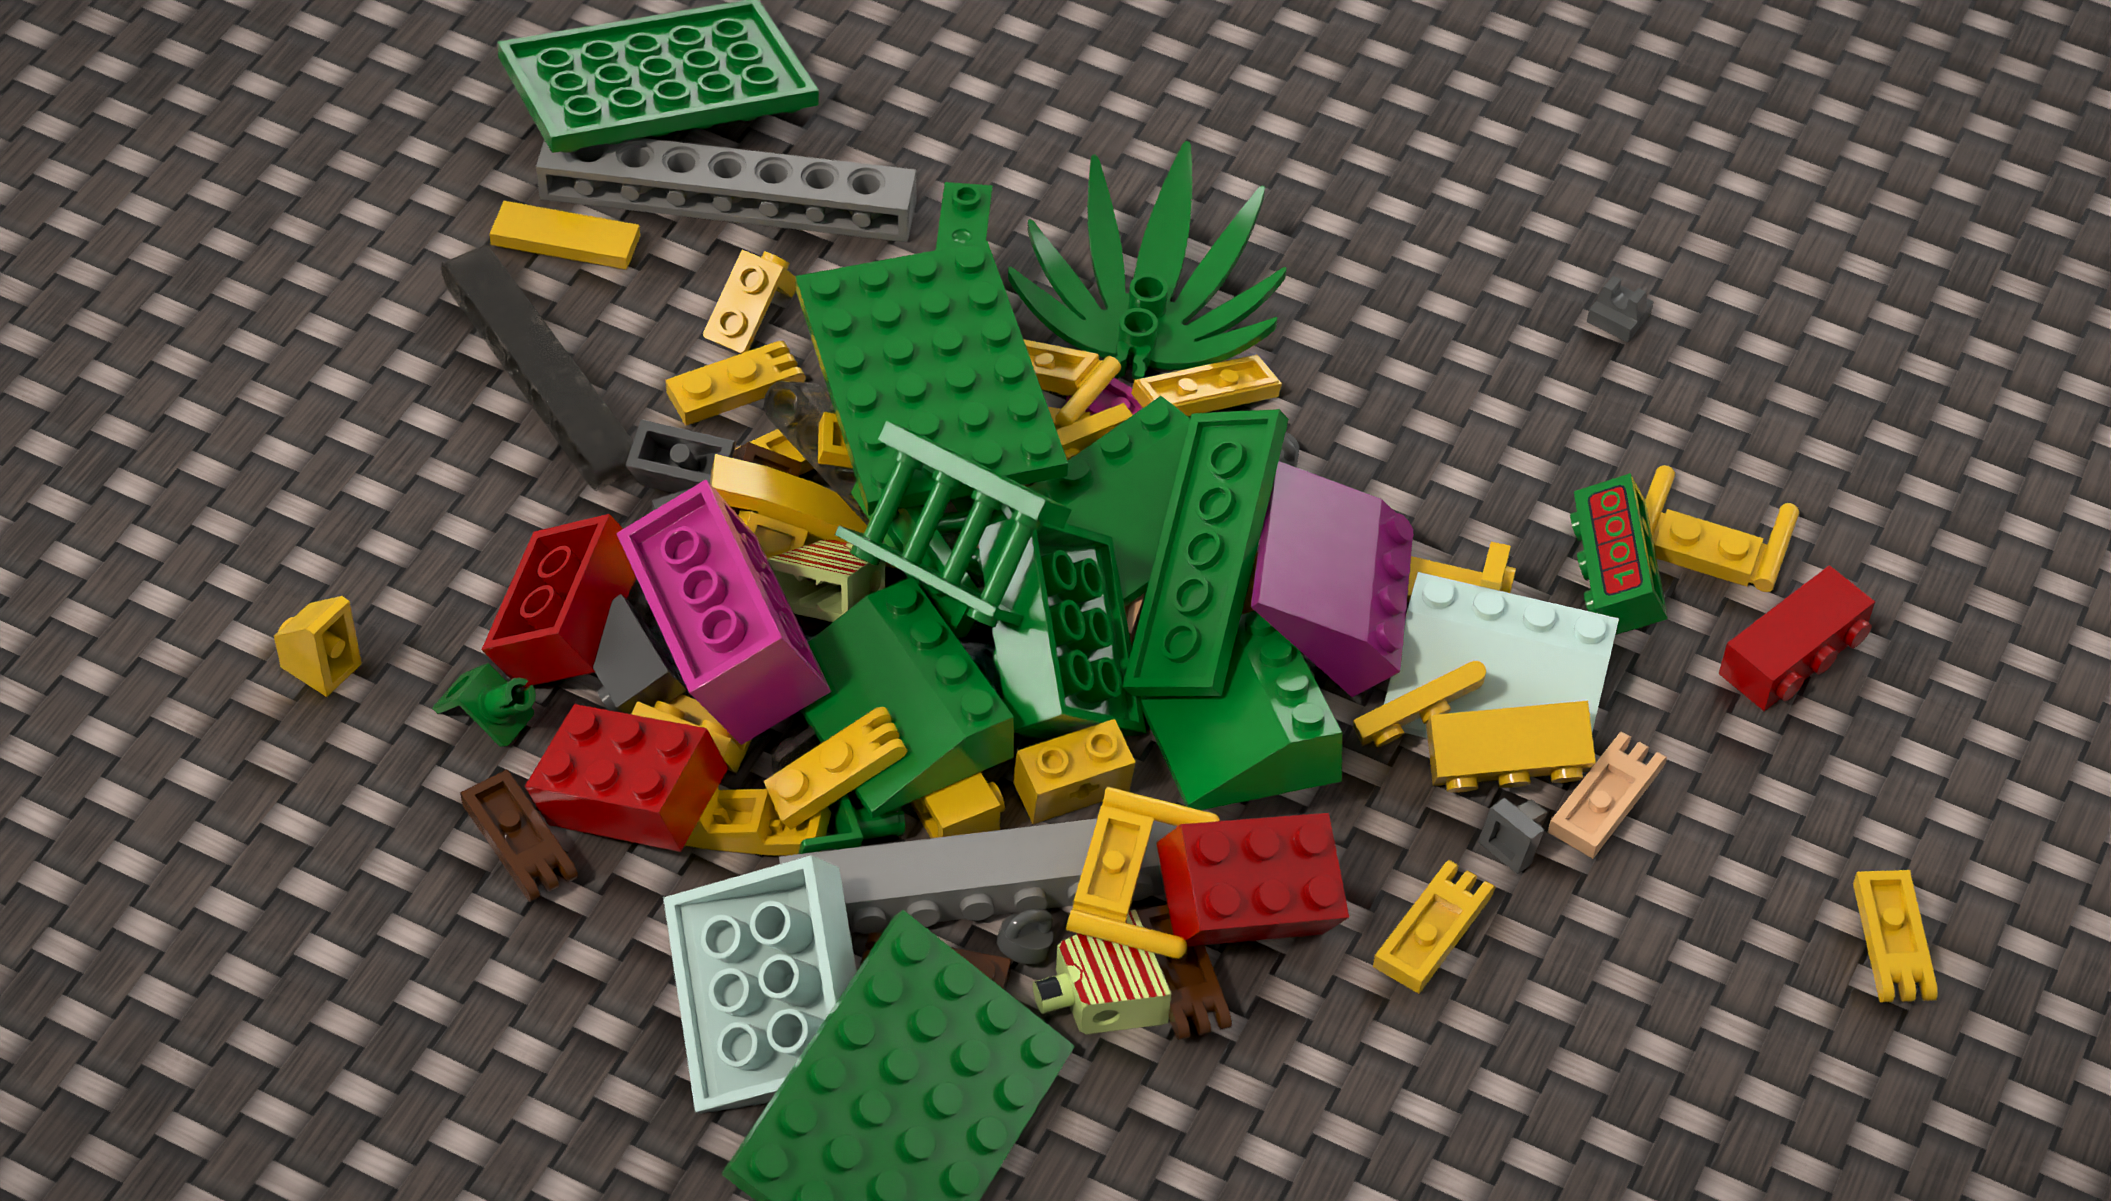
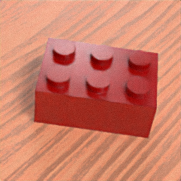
M610 514L533 532L481 649L510 679L524 678L528 680L526 685L522 687L595 672L593 666L612 600L620 594L627 599L631 587L637 580L616 534L623 528Z
M574 704L527 781L525 788L546 823L550 826L681 852L728 770V766L707 728Z
M1329 813L1180 824L1156 842L1173 935L1184 938L1187 947L1322 935L1350 918Z

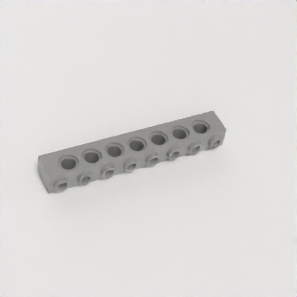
M634 138L625 140L620 144H601L580 148L575 152L556 153L550 151L544 140L536 164L540 200L908 242L916 206L915 169L647 138Z

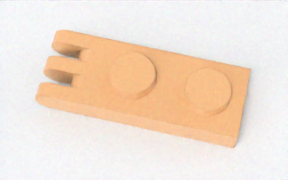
M1623 732L1617 735L1550 820L1549 834L1592 859L1661 772L1667 760L1666 756L1656 752L1647 765L1643 764L1642 761L1646 757L1649 747L1641 742H1638L1629 754L1624 753L1631 737Z

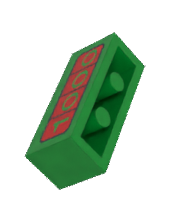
M1631 473L1573 491L1577 511L1570 513V519L1575 536L1579 542L1582 541L1584 548L1583 551L1577 552V559L1581 573L1586 581L1589 580L1591 590L1584 592L1587 610L1619 618L1615 635L1667 620V610L1646 501Z

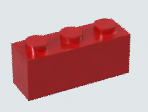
M1829 565L1730 640L1725 648L1719 675L1763 711L1767 710L1779 699L1787 701L1798 692L1806 678L1814 672L1818 675L1824 673L1833 664L1838 653L1847 646L1855 648L1865 640L1872 628L1869 620L1875 601Z

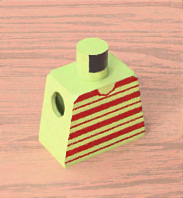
M831 539L820 540L768 559L793 613L829 622H834L865 596L885 588L886 562L880 560L878 565L866 562L849 553L853 544Z
M1136 909L1129 911L1126 923L1143 927ZM1077 934L1063 940L1057 946V975L1033 982V993L1039 1011L1043 1014L1069 1006L1079 1031L1085 1034L1166 1024L1169 1020L1171 992L1155 954L1145 950Z

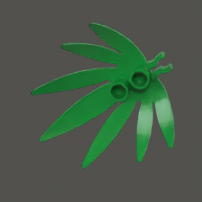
M1185 141L1168 172L1150 215L1139 250L1134 278L1130 283L1129 294L1125 292L1124 259L1116 216L1100 160L1094 154L1090 160L1088 181V240L1096 283L1106 310L1099 307L1076 273L1031 219L1028 220V235L1035 255L1051 286L1066 306L1011 266L1008 267V280L1028 309L1053 333L1083 351L1096 353L1099 357L1103 358L1108 356L1116 358L1121 364V370L1114 377L1117 380L1125 376L1128 364H1132V377L1134 380L1145 378V372L1149 366L1159 369L1181 370L1214 364L1234 357L1265 339L1276 330L1278 317L1226 333L1223 332L1243 321L1268 300L1284 282L1287 268H1281L1243 293L1206 313L1192 323L1185 325L1212 299L1235 267L1251 236L1265 193L1264 186L1256 189L1202 259L1176 301L1171 302L1184 264L1191 219L1192 153L1190 142Z

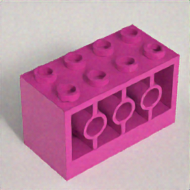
M706 479L616 533L689 693L741 745L831 692L756 535Z

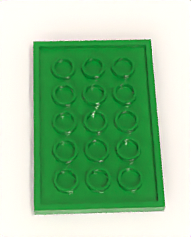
M743 0L498 41V58L552 153L575 152L584 147L601 144H620L625 140L634 138L664 136L679 130L691 128L704 129L714 124L736 120L749 121L756 119L758 116L781 112L794 113L803 108L819 106V89L759 0Z
M988 241L795 276V287L867 515L873 514L897 461L892 458L896 449L878 440L886 421L913 430L1021 485L1066 477L1068 475L1066 455ZM924 463L921 471L915 470L898 509L926 503L936 481L931 478L935 470L934 468ZM963 483L960 490H954L951 499L972 495L974 488Z
M902 910L893 917L721 1174L755 1201H980L1075 1046L906 911Z

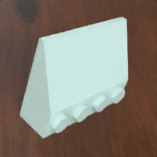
M1418 572L1405 617L1401 670L1390 678L1384 704L1471 661H1480L1486 668L1483 685L1479 689L1449 703L1451 708L1449 713L1588 701L1593 732L1619 618ZM1421 718L1402 726V729L1407 734L1427 738L1426 724H1423Z
M812 855L663 897L696 1113L701 1114L769 1103L856 974L840 869Z

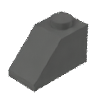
M641 419L626 467L641 486L677 493L688 490L705 479L710 483L715 454L732 458L736 443L734 440Z
M622 594L613 599L593 666L595 673L603 684L597 690L600 699L608 710L626 714L632 713L637 701L653 708L657 701L670 703L686 692L687 688L641 613Z

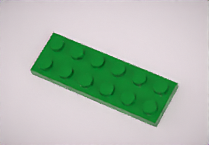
M1280 409L1193 413L1191 415L1122 686L1131 696H1222L1289 419Z

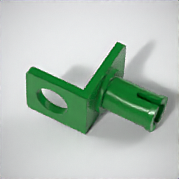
M486 663L460 675L432 709L439 714L460 705L498 746L505 747L512 742L534 716L535 712L532 706L535 702L536 693L532 685L525 689H520V687L526 685L528 680L514 678L507 682L489 663Z
M847 793L829 805L831 811L830 823L834 835L804 839L801 841L798 854L820 852L825 849L839 850L861 847L862 840L903 836L905 833L904 812L901 811L902 806L872 819L866 808L856 809L851 805Z

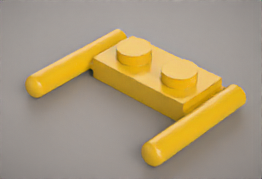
M1023 339L1041 389L1057 392L1060 395H1072L1056 414V423L1061 428L1076 422L1121 370L1120 362L1112 356H1108L1102 361L1099 360V355L1096 353Z
M1667 465L1658 467L1645 499L1656 558L1748 587L1749 583H1752L1762 592L1772 591L1799 516L1798 507L1792 503H1785L1780 507L1768 544L1762 543L1764 538L1669 509H1667L1666 513H1663L1662 510L1674 481L1675 472Z
M1107 786L1066 930L1176 959L1181 958L1187 949L1184 938L1128 924L1126 920L1151 835L1153 822L1157 821L1178 827L1180 824L1220 821L1219 817L1210 812Z

